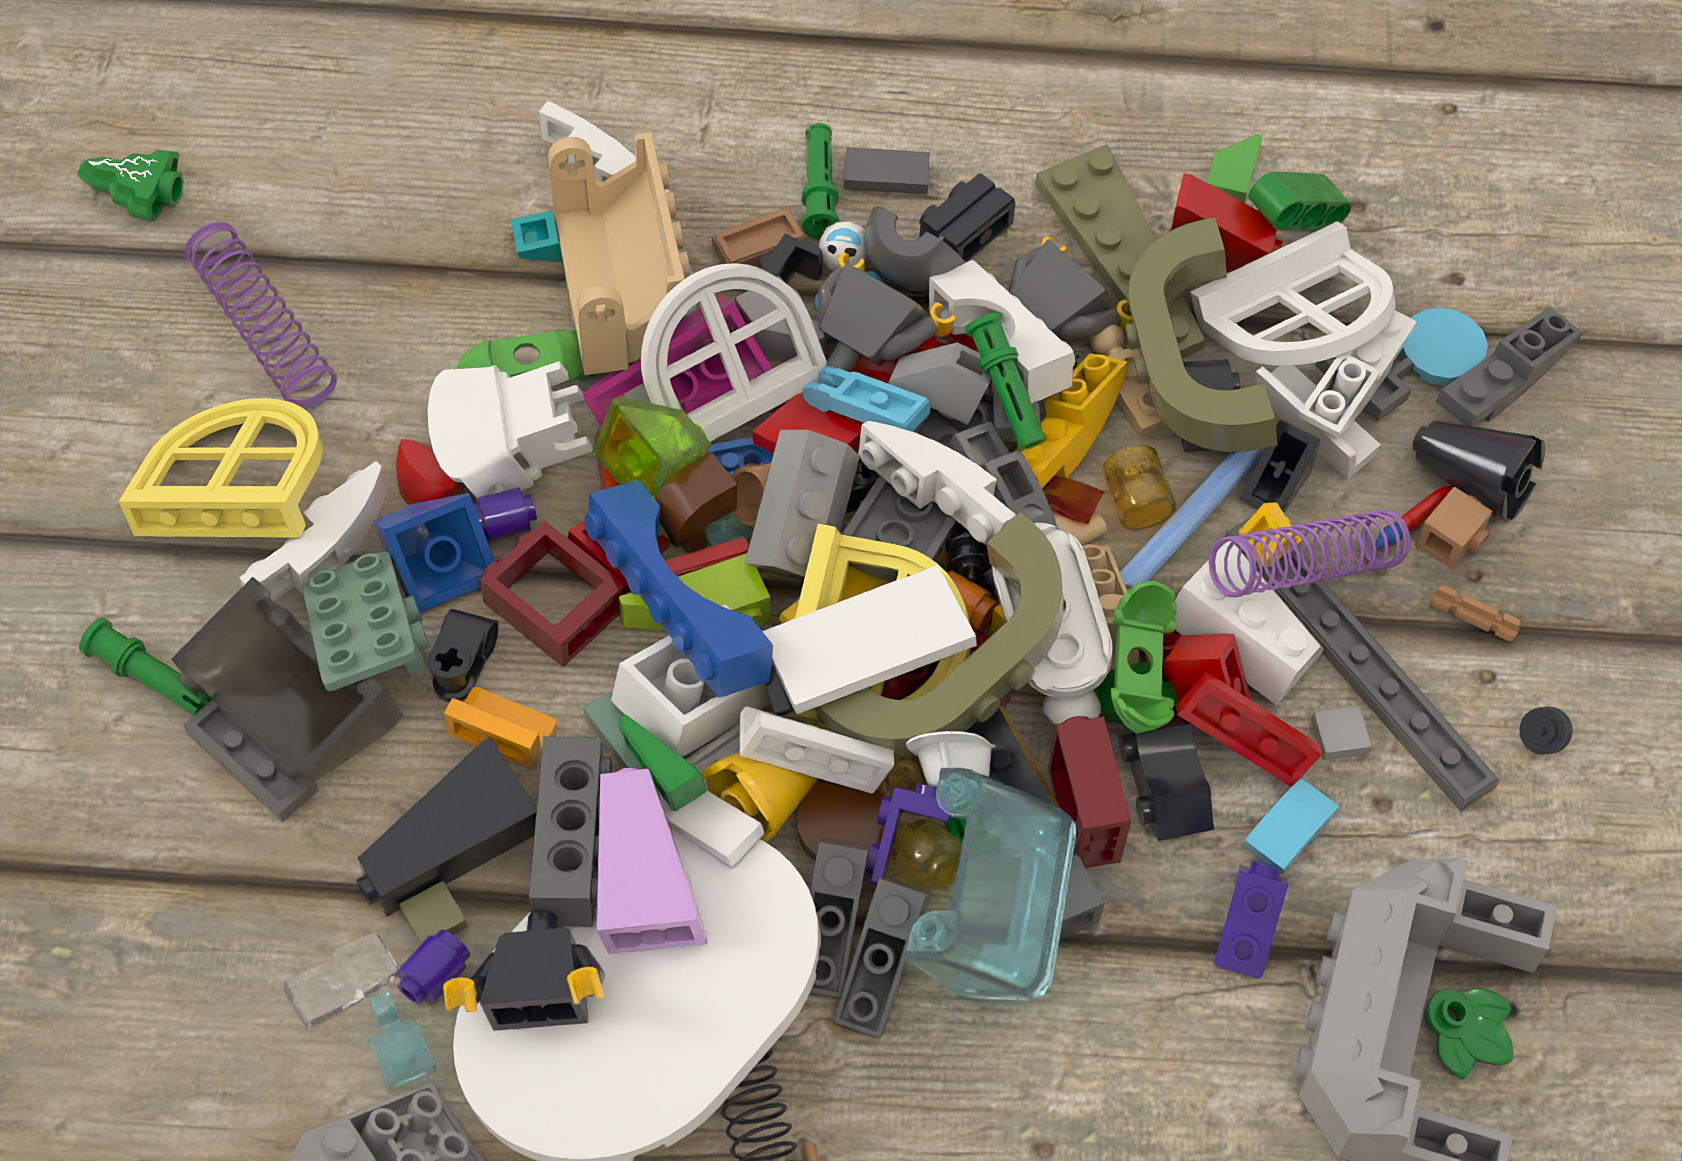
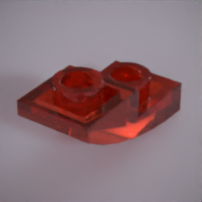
M1055 475L1042 488L1049 506L1057 509L1059 514L1075 521L1080 520L1086 524H1089L1104 491L1091 485Z

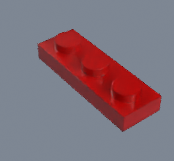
M1206 671L1176 705L1178 716L1290 787L1299 781L1322 755L1320 744Z

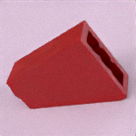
M1183 173L1171 231L1192 222L1215 217L1225 249L1226 271L1228 273L1282 248L1283 240L1275 239L1277 229L1269 223L1260 211L1191 174Z

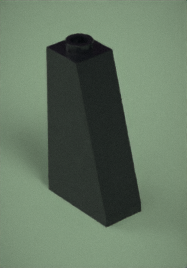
M491 737L482 741L358 857L363 876L356 879L357 884L368 904L372 905L378 902L386 917L400 910L399 904L442 881L446 885L535 836L537 809Z

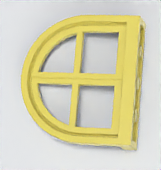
M255 398L218 405L188 418L166 433L147 454L118 502L134 536L300 538L306 524L298 503L321 462L323 455L322 438L313 417L299 405L288 401ZM265 423L284 427L291 431L297 439V447L251 448ZM243 424L229 448H188L211 433ZM175 460H222L207 486H160ZM243 460H291L277 486H229Z
M818 524L795 619L841 601L849 563L897 571V580L938 564L924 554L908 547L841 535L834 526ZM939 566L971 626L968 610L962 595L950 576ZM971 648L941 659L928 681L913 694L901 700L918 698L932 691L969 657ZM884 681L872 685L871 690L881 696ZM815 708L797 715L795 711L783 715L822 723L818 719Z

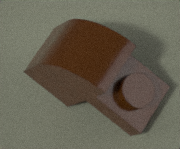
M712 452L675 473L665 482L654 497L660 505L659 523L664 528L671 543L675 547L682 546L687 554L707 548V526L737 510V483Z

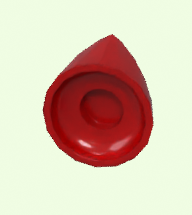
M401 439L396 459V475L399 494L407 504L413 505L419 502L462 494L465 484L453 481L442 470L431 445L415 440Z

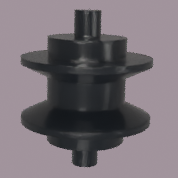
M962 530V534L957 535L946 543V553L954 557L947 563L948 571L953 570L967 578V580L974 582L976 577L992 568L988 555L984 554L988 551L987 546L983 542L977 541L969 530Z
M1538 707L1525 714L1520 723L1519 733L1527 749L1536 754L1546 755L1560 752L1567 747L1572 738L1573 727L1571 720L1562 710L1555 707Z

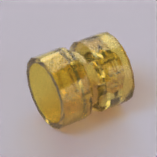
M1149 445L1126 447L1115 452L1103 463L1102 472L1112 496H1114L1113 503L1123 527L1130 530L1151 528L1161 524L1175 512L1177 504L1168 481L1164 479L1165 471L1155 448Z

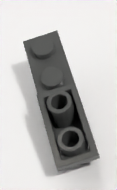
M1548 307L1502 339L1492 355L1444 387L1436 402L1464 425L1474 426L1484 418L1489 422L1543 377L1580 339L1583 332L1572 325L1564 316Z
M991 421L954 434L948 443L950 448L976 463L997 479L994 492L995 498L1016 515L1022 512L1033 523H1047L1057 526L1045 494L1021 449L1010 453Z

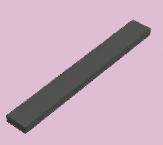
M1249 519L1227 531L1225 537L1239 536L1238 531ZM1293 549L1291 551V558L1293 561V565L1297 570V555L1295 550ZM1282 556L1279 559V562L1281 565V569L1284 572L1285 562L1284 556ZM1301 559L1300 575L1306 577L1308 572L1304 568ZM1288 560L1287 577L1293 580L1295 574ZM1256 562V568L1259 572L1258 563ZM1275 563L1276 570L1274 579L1280 582L1282 579V575L1279 573L1277 564ZM1262 567V576L1269 582L1270 579L1266 574L1265 568ZM1268 567V570H1269V572H1270V574H1271V573H1272V567ZM1323 580L1274 590L1324 648L1322 652L1324 656L1459 811H1462L1497 787L1500 782L1497 776Z

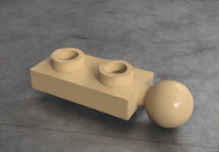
M1111 325L1098 335L1091 336L1090 344L1097 354L1128 362L1129 369L1116 400L1140 438L1165 428L1167 425L1159 417L1154 407L1148 384H1139L1134 358L1140 357L1139 350H1130V348L1124 350L1125 336L1123 330L1118 325Z

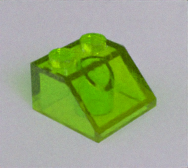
M618 396L611 401L592 452L620 485L640 480L654 498L660 488L675 473L707 455L711 442L707 439L703 429L699 425L694 424L683 410Z

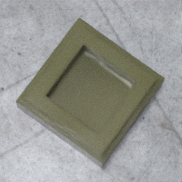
M444 881L399 904L402 914L420 944L428 935L435 936L441 929L455 934L468 927L464 915Z

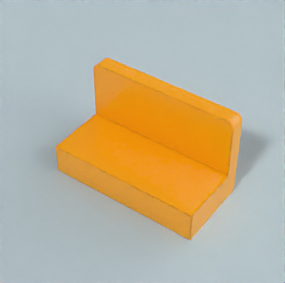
M479 687L471 689L465 702L452 698L444 712L449 736L475 747L491 737L505 759L534 770L542 755L543 736L552 737L557 728V720L555 718Z

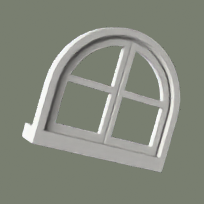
M1338 221L1228 273L1226 278L1214 280L1190 292L1200 330L1242 359L1275 366L1314 363L1354 350L1374 338L1386 327L1396 307L1393 285L1389 275L1379 266L1350 248L1347 227ZM1340 272L1359 284L1318 305H1314L1298 294ZM1368 293L1371 295V301L1366 311L1348 326L1328 314ZM1278 302L1297 314L1255 336L1235 324ZM1307 323H1311L1327 334L1323 337L1299 342L1272 341Z
M721 264L708 267L690 275L677 284L663 298L652 314L644 334L641 349V371L644 385L661 424V428L657 429L662 444L667 449H670L678 458L786 402L795 395L803 393L802 390L809 382H819V379H817L818 373L825 366L827 367V361L812 321L800 297L785 282L771 273L745 264ZM730 289L753 291L765 296L777 309L730 333L714 293ZM699 302L714 342L667 366L668 348L673 332L686 312ZM784 319L797 356L749 381L735 344ZM719 353L733 390L683 415L669 379Z

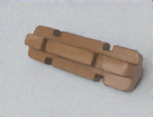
M1440 585L1437 588L1431 601V605L1434 608L1445 613L1451 611L1455 613L1454 617L1484 631L1493 630L1495 631V636L1506 641H1513L1521 627L1520 619L1507 613L1501 615L1497 613L1499 609L1466 594L1462 597L1457 594V590L1446 585Z

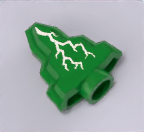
M157 149L150 155L133 153L122 160L109 157L87 159L82 161L77 171L78 177L94 190L110 193L114 204L128 208L130 216L148 222L156 220L164 204L176 206L183 192V175L177 172L179 153L175 151Z

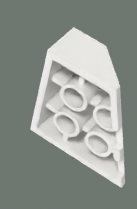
M1229 541L1217 552L1215 560L1216 572L1224 587L1232 592H1236L1229 584L1224 571V557L1227 547L1231 543ZM1234 544L1227 559L1228 572L1234 585L1242 590L1245 584L1241 580L1237 569L1239 548ZM1241 553V570L1243 577L1248 582L1250 575L1249 560ZM1208 561L1182 587L1174 601L1177 604V613L1174 617L1177 624L1175 630L1181 635H1235L1247 684L1275 705L1283 699L1324 651V648L1274 590H1266L1263 593L1254 592L1251 595H1243L1242 597H1228L1222 594L1214 585L1209 572ZM1262 576L1261 581L1267 585L1268 582Z

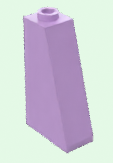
M624 768L618 772L600 774L597 932L608 954L707 944V933L659 792L649 769Z

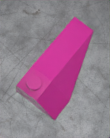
M723 294L718 296L716 299L729 332L732 333L746 326L735 304ZM701 308L686 316L676 326L669 343L667 366L714 342ZM753 335L735 344L749 381L772 369ZM719 353L669 379L685 413L691 412L733 390ZM641 358L637 362L628 363L629 369L612 371L583 393L586 404L602 429H624L640 425L623 394L644 383L641 371Z

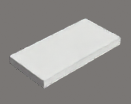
M938 565L762 631L773 644L772 664L796 715L977 646L976 635Z

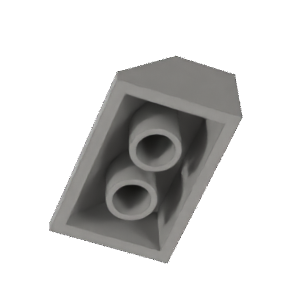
M780 430L745 564L804 582L817 525L834 526L839 532L841 531L860 456L847 443L811 430Z

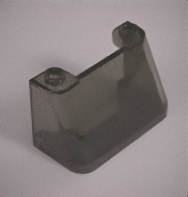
M252 577L171 660L182 672L177 680L193 696L199 699L205 693L280 759L276 767L295 785H298L302 780L312 785L390 732L404 716L388 691L372 677L333 691L326 690L321 679L312 634L298 623L289 610L283 609L276 602L274 603L270 598L271 592Z

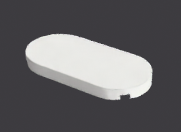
M1034 523L1050 541L1059 560L1062 573L1064 610L1058 636L1047 655L1035 667V672L1028 683L1037 691L1051 697L1074 698L1089 693L1100 685L1107 676L1112 663V639L1087 558L1080 542L1069 532L1066 534L1061 530H1057V526L1047 523ZM992 566L994 584L1005 621L1007 622L1018 607L1020 595L1014 585Z

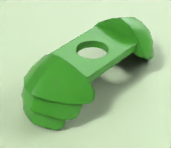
M557 329L552 332L496 341L488 340L470 348L460 358L457 369L483 368L496 365L501 372H507L511 378L560 361L568 372V382L575 379L585 381L593 379L595 374L584 375L576 331ZM532 347L540 355L534 363L524 365L514 359V354L520 348Z
M1157 581L1138 583L1128 589L1123 598L1119 600L1114 612L1113 621L1117 625L1115 688H1111V698L1115 711L1122 722L1136 734L1155 730L1171 721L1174 715L1172 710L1174 700L1161 696L1163 633H1170L1176 629L1177 624L1174 617L1177 613V604L1174 602L1175 593L1173 590ZM1140 649L1148 655L1151 665L1147 674L1135 673L1130 668L1127 660L1130 650Z

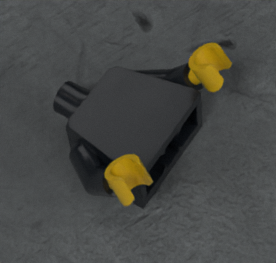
M538 910L529 914L527 931L508 932L498 938L495 951L487 956L471 978H455L444 984L446 1011H451L457 1006L464 1005L466 1012L474 1013L477 1011V1004L480 1002L493 1031L588 1023L586 996L596 995L597 999L604 997L602 984L605 973L588 947L576 944L571 930L557 928L558 917L554 913Z

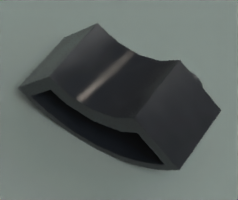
M1173 706L1174 715L1167 724L1155 730L1136 734L1124 724L1125 734L1118 736L1122 760L1124 763L1130 762L1139 797L1136 798L1138 818L1143 826L1150 824L1158 841L1214 830L1211 789L1198 759L1192 724L1177 715V706Z

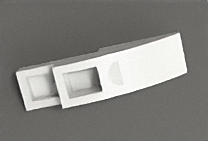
M1395 310L1389 323L1374 338L1354 350L1337 356L1299 411L1298 417L1337 438L1343 434L1390 372L1393 361L1413 333L1417 321Z
M867 421L862 424L858 455L869 469L875 470L893 486L898 494L908 498L919 509L932 501L936 502L945 514L951 515L969 530L977 541L983 542L986 546L987 542L1016 516L1015 513L994 497L997 479L958 452L934 440L895 426Z
M377 461L364 470H358L351 474L344 484L330 494L317 498L310 505L309 509L303 512L307 530L301 534L300 538H289L283 547L266 559L253 563L246 573L239 577L247 602L257 612L263 610L293 587H296L303 594L302 585L310 580L309 578L315 573L343 566L358 549L372 528L373 520L377 518L387 493L382 466Z

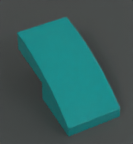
M552 210L511 219L519 258L544 261L563 260Z

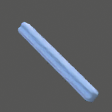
M1264 449L1231 452L1120 571L1127 590L1138 583L1150 580L1256 465Z

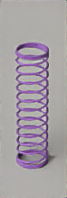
M215 222L199 228L186 243L184 251L186 258L199 273L201 280L207 284L217 303L223 307L225 315L231 319L233 326L239 330L241 338L247 342L249 350L256 355L257 361L264 366L265 373L272 378L274 386L280 390L285 401L299 405L303 409L312 408L322 403L335 389L338 380L337 374L334 369L328 366L326 358L318 356L319 348L314 344H310V335L302 332V324L294 320V312L286 308V302L283 298L278 297L277 288L270 285L268 276L262 274L261 266L254 262L253 254L246 251L245 243L238 239L237 232L233 226L225 222ZM211 231L210 233L206 234V235L197 243V245L195 246V248H194V250H193V252H192V257H191V249H192V246L194 245V243L196 242V240L199 239L203 234H205V233ZM221 231L231 232V239L213 246L205 254L202 261L195 260L197 249L208 237ZM229 243L226 249H224L220 254L211 259H207V257L215 249L222 246L223 244ZM236 243L241 245L242 250L232 252ZM241 254L233 264L214 272L224 260L233 255ZM244 254L249 256L250 262L238 264L244 257ZM214 265L210 272L203 271V267ZM249 265L243 274L231 281L222 283L231 272L239 267ZM252 265L257 268L258 273L246 276L251 270ZM226 272L221 277L219 283L211 282L212 275ZM257 277L244 290L231 294L240 283L249 278ZM260 277L265 279L266 285L254 287ZM235 283L226 295L219 293L220 286ZM265 288L257 298L239 306L249 294ZM268 288L274 292V296L260 300L266 294ZM244 294L235 306L227 305L228 298ZM273 300L260 313L247 317L260 304ZM276 300L282 303V308L269 311ZM252 305L246 311L243 318L235 317L236 309ZM281 311L273 321L255 329L265 318ZM284 312L290 314L291 320L279 322L272 326L283 316ZM260 317L251 329L243 328L244 321ZM292 323L298 326L299 332L287 334L279 339L270 348L268 353L259 352L261 344L269 343L284 335L290 329ZM288 324V326L282 332H280L272 338L264 340L273 330L282 325ZM269 328L262 335L260 341L251 340L253 332ZM301 335L306 337L307 344L298 345L290 349L278 360L277 364H268L270 355L286 351L297 342ZM296 336L287 346L272 352L281 342L289 337ZM309 347L315 350V356L300 360L287 371L285 376L276 375L278 367L294 363L305 354ZM304 348L299 355L281 364L289 354ZM260 355L265 356L264 361L261 359ZM317 359L323 361V365L313 366ZM312 360L307 367L290 375L298 366ZM268 367L274 368L273 373L269 371ZM320 372V374L309 383L294 388L296 384H298L305 377L313 373ZM325 372L331 374L330 384L317 395L303 400L290 398L291 391H298L311 386ZM277 379L282 380L281 385L277 382ZM291 379L288 385L284 387L285 381Z
M1377 510L1375 512L1330 518L1302 525L1240 534L1239 536H1227L1216 541L1212 547L1208 561L1209 572L1214 585L1222 594L1228 597H1242L1243 595H1251L1254 592L1263 593L1266 590L1289 588L1292 585L1314 583L1317 580L1339 578L1342 575L1351 576L1354 573L1396 567L1408 555L1410 535L1405 521L1399 514L1391 510ZM1385 514L1394 518V520L1399 524L1401 531L1403 533L1404 544L1400 556L1399 534L1394 524L1385 516ZM1376 517L1384 519L1391 526L1396 536V554L1392 561L1385 563L1388 554L1387 536L1382 526L1375 520ZM1372 522L1379 528L1384 539L1385 550L1382 560L1375 556V539L1370 530ZM1358 523L1363 526L1361 537L1355 529ZM1346 526L1351 529L1349 540L1343 531ZM1334 528L1339 531L1337 543L1331 534ZM1322 530L1327 534L1325 547L1318 536ZM1309 532L1314 536L1313 551L1306 539ZM1354 533L1360 545L1361 552L1359 560L1356 557L1353 549ZM1276 534L1280 535L1278 540L1275 538ZM1368 534H1369V536H1370V538H1371L1373 551H1372V549H1371V547H1370V544H1369ZM1296 535L1302 539L1300 552L1293 541ZM1264 536L1268 537L1265 542L1261 539ZM1341 536H1343L1347 544V562L1341 552ZM1284 537L1289 541L1288 560L1295 574L1293 580L1287 577L1289 567L1287 554L1281 544ZM1329 537L1335 549V565L1328 551ZM1254 539L1255 541L1251 544L1248 540ZM1271 539L1277 544L1275 558L1279 573L1282 575L1280 582L1274 579L1276 570L1274 556L1268 546ZM1317 540L1322 548V566L1319 563L1316 554ZM1229 541L1231 543L1228 545L1225 553L1224 571L1229 584L1236 592L1226 589L1220 582L1216 572L1215 560L1217 552L1223 544ZM1258 542L1264 546L1263 565L1270 579L1267 585L1261 581L1262 564L1255 549ZM1235 543L1240 545L1237 554V569L1241 580L1245 584L1242 590L1234 585L1228 572L1227 559ZM1304 543L1310 554V569L1304 558ZM1292 546L1297 555V570L1295 569L1291 558ZM1279 548L1284 556V572L1279 562ZM1242 550L1245 551L1249 560L1250 575L1248 582L1243 577L1240 557ZM1266 551L1268 552L1271 559V574L1268 570L1266 563ZM1364 555L1369 561L1367 566L1362 564ZM1339 556L1345 565L1343 570L1338 568ZM1351 556L1357 563L1355 568L1350 566ZM1255 557H1256V559H1257V561H1258V567H1259V575H1258V576H1257V568H1256V560H1255ZM1301 559L1304 568L1308 572L1306 577L1300 575ZM1314 559L1320 569L1318 575L1313 573ZM1327 559L1333 568L1330 573L1325 570Z

